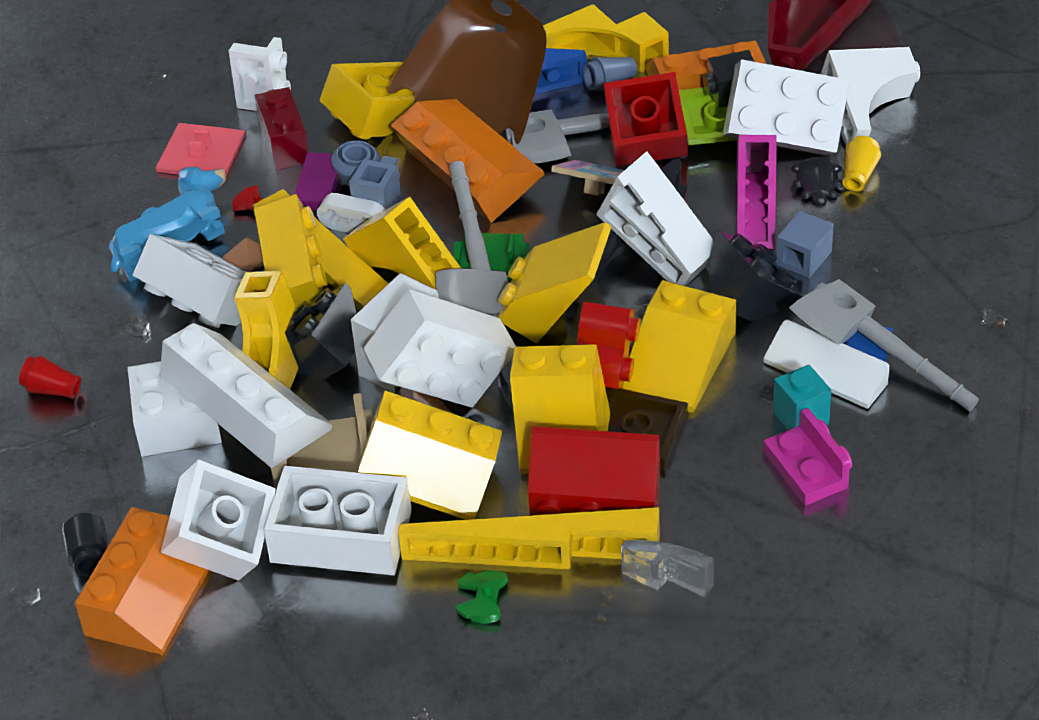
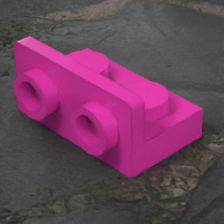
M809 408L800 411L799 426L763 440V452L804 506L848 488L849 472L852 468L851 457L846 448L839 446L831 437L826 423L822 419H817Z

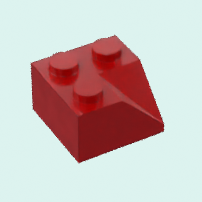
M676 72L604 83L605 102L616 167L633 164L646 151L654 161L688 156L687 132Z

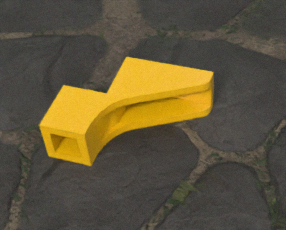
M282 271L245 272L234 296L242 324V352L290 390L299 368L285 331L295 310V303Z

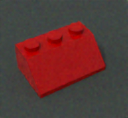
M533 426L528 481L529 516L658 507L660 496L659 435Z

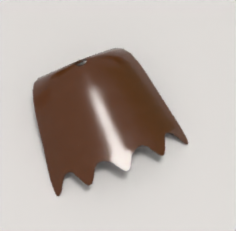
M450 0L439 12L396 72L388 87V93H396L401 89H412L415 103L417 101L457 99L499 135L507 128L512 129L515 143L519 144L528 122L545 58L547 38L543 24L516 0H500L511 7L512 13L509 15L496 11L492 6L493 0ZM496 23L503 25L506 30L503 33H499L495 30L494 25Z

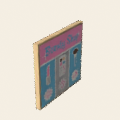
M579 160L553 165L551 169L552 172L585 178L584 193L597 196L599 193L604 194L606 183L614 184L617 177L625 171Z

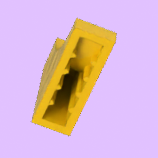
M411 197L370 217L343 238L347 246L370 267H380L398 274L402 273L437 290V271L462 269Z

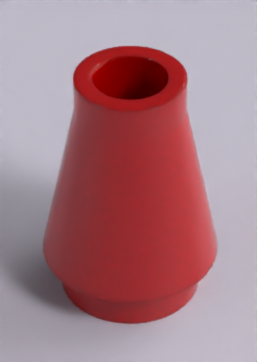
M39 355L37 358L29 356L25 360L19 375V385L26 387L28 393L65 396L72 399L77 396L82 383L80 376L70 373L42 355Z

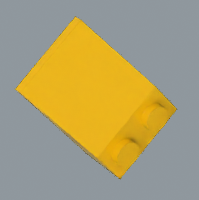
M404 62L347 63L331 65L319 101L331 111L332 116L341 120L354 136L361 139H370L371 137L388 136L395 131L391 124L414 105L415 97L412 89H401L396 93H388V87L393 77Z
M604 222L535 246L524 259L519 256L508 273V277L512 281L506 285L498 299V303L502 305L498 318L501 319L502 323L537 344L594 279L612 226Z
M662 280L646 309L640 326L638 340L634 342L629 358H634L631 381H624L622 389L688 403V412L694 413L736 334V300Z

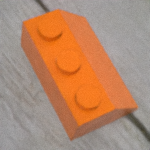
M755 40L653 58L645 65V72L647 76L676 72L678 89L683 90L704 87L703 75L708 74V58L750 50L755 62L766 64V61Z
M131 507L75 601L85 636L160 655L164 654L209 572L208 569L160 553L170 516Z

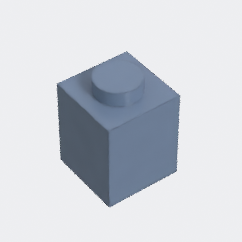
M799 211L777 237L778 259L776 264L810 278L832 252L834 224Z

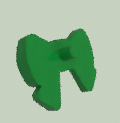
M495 570L482 571L476 575L473 572H468L458 579V588L477 591L475 599L458 604L456 606L457 613L466 619L470 618L471 621L480 624H489L500 620L501 612L496 602L499 590L508 582L507 574Z

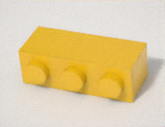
M297 194L255 207L254 211L265 271L283 272L296 306L295 310L305 302L309 305L312 304L317 296L323 292L322 287L327 285V278L322 265L317 262V257L322 256L317 237L315 234L312 235L311 229L316 227V221L310 206L303 207Z

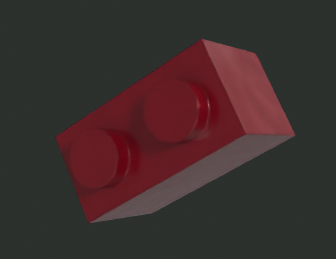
M290 88L272 89L264 93L255 94L260 129L275 171L303 165L307 152H309L306 131Z

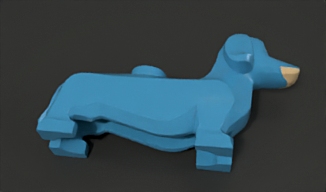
M198 167L181 169L178 178V190L181 196L158 208L150 207L146 209L140 218L120 226L115 231L113 240L109 244L113 254L111 271L116 273L122 266L130 282L137 279L133 276V273L150 234L186 242L191 241L199 232L207 241L224 234L223 224L220 220H215L221 217L219 208L216 207L214 195L211 192L225 182V170L203 171Z

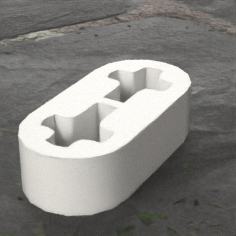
M331 193L324 198L317 209V216L326 227L336 231L351 233L367 219L382 212L385 208L372 200Z

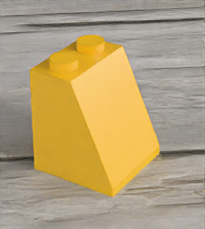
M597 345L515 347L510 372V384L520 473L521 475H529L533 426L608 431L610 409Z

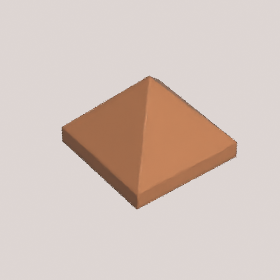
M249 236L223 256L224 260L246 272H256L264 265L260 242Z

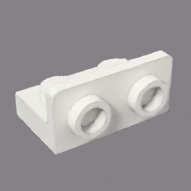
M273 37L267 48L233 43L229 49V57L237 108L257 111L255 94L289 87L291 91L290 81L286 80L285 72L287 54L283 51L281 38Z

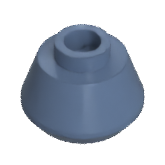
M349 141L339 146L333 152L331 163L340 181L349 186V181L363 159L380 162L381 156L369 143Z

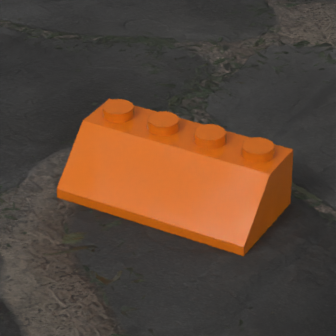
M457 99L417 101L391 124L405 149L454 192L455 189L451 184L452 176L449 166L452 162L462 161L467 177L470 179L469 187L474 208L490 223L545 175L541 168Z

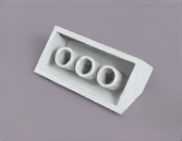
M193 323L163 340L160 376L271 468H274L332 430V424L223 335Z

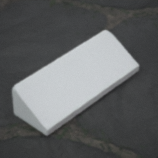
M785 320L782 323L763 360L764 363L786 373L810 364L831 388V393L867 409L888 385V363L843 343L837 344L822 334L790 320Z

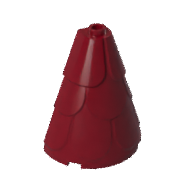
M772 0L769 3L768 52L774 66L803 71L841 37L843 30L854 22L873 0Z

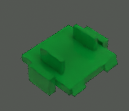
M464 233L463 244L462 241L454 242L453 257L462 269H471ZM481 233L485 242L491 271L506 272L508 283H511L512 279L508 277L509 270L519 256L524 259L529 254L530 243L524 242V234Z

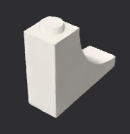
M909 47L828 51L821 75L850 80L841 126V134L845 146L856 136L869 137L871 132L869 114L875 108L895 99L910 97L915 83L920 78V66L917 61H914Z

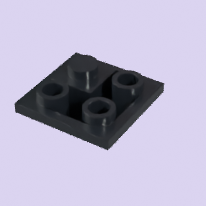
M718 230L714 235L709 288L716 295L735 299L736 315L753 322L789 308L797 300L804 297L795 286L797 279L786 269L778 267L775 263L778 258L769 248L762 244L755 247L746 237L739 233L732 236Z
M346 283L333 291H330L328 288L325 289L312 304L309 305L305 302L292 314L291 320L294 323L290 328L286 329L285 335L299 368L297 373L324 380L346 367L355 353L351 319L356 315V309L351 288Z

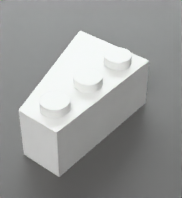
M646 151L617 177L596 215L611 225V229L668 282L686 286L712 260L714 240Z

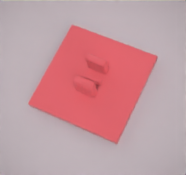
M178 123L156 166V172L179 175L180 170L183 168L198 167L203 171L224 169L227 175L246 136V131Z

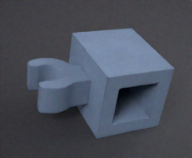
M383 156L380 162L363 159L349 181L351 196L372 200L382 205L385 209L400 202V172H398V166H396L399 159L390 156Z

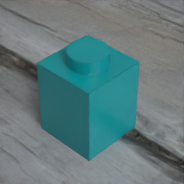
M810 364L774 379L773 413L787 430L799 426L800 411L809 408L817 419H822L826 424H829L831 388Z

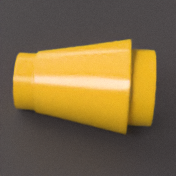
M856 136L845 147L843 185L848 190H863L881 158L879 144L873 138Z

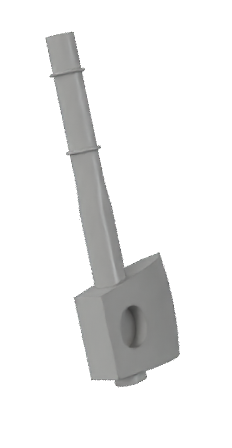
M551 109L531 112L529 114L528 122L519 144L515 143L512 129H505L507 141L533 163H543L571 156L565 135L609 128L607 113L557 120Z
M455 161L449 166L452 176L451 184L454 186L460 210L459 218L462 220L464 227L465 243L471 269L437 271L436 288L439 299L498 318L502 307L498 303V299L508 284L507 275L503 271H491L485 242L477 221L478 213L475 211L469 187L470 179L467 177L464 163L462 161Z
M840 279L827 285L825 283L819 284L814 291L800 298L789 307L811 328L837 344L844 343L859 331L887 353L914 370L916 375L919 374L948 395L950 400L956 401L966 410L971 411L978 403L979 398L964 388L963 384L957 383L930 363L928 358H923L900 338L872 319L871 316L876 306Z

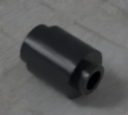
M79 513L64 523L62 531L69 565L78 575L90 577L109 546L104 520L100 516L91 513Z

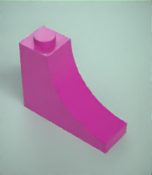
M738 135L736 158L737 233L746 237L755 247L762 244L770 250H775L777 135Z

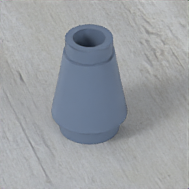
M593 57L590 62L585 63L583 66V79L587 88L597 90L598 92L604 91V83L630 79L637 74L636 62L632 57Z

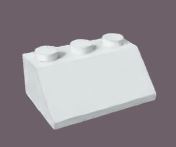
M154 234L149 235L133 273V276L146 283L144 289L158 296L165 297L168 295L173 298L171 301L173 306L187 312L194 310L200 314L198 320L209 326L220 328L221 324L238 326L241 323L234 296L246 271L195 243Z

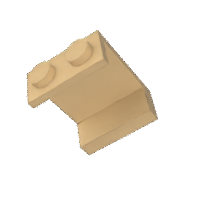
M361 393L353 394L356 417L329 420L332 424L331 431L274 468H271L276 489L284 466L357 473L368 437L367 433H369L373 420L372 408L363 409Z

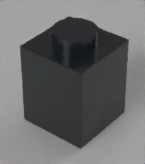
M750 50L708 58V74L703 75V84L706 94L713 96L718 108L728 106L735 64L741 59L755 62Z

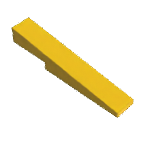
M659 507L400 524L398 536L402 560L553 569H571L572 556L657 561L660 537Z

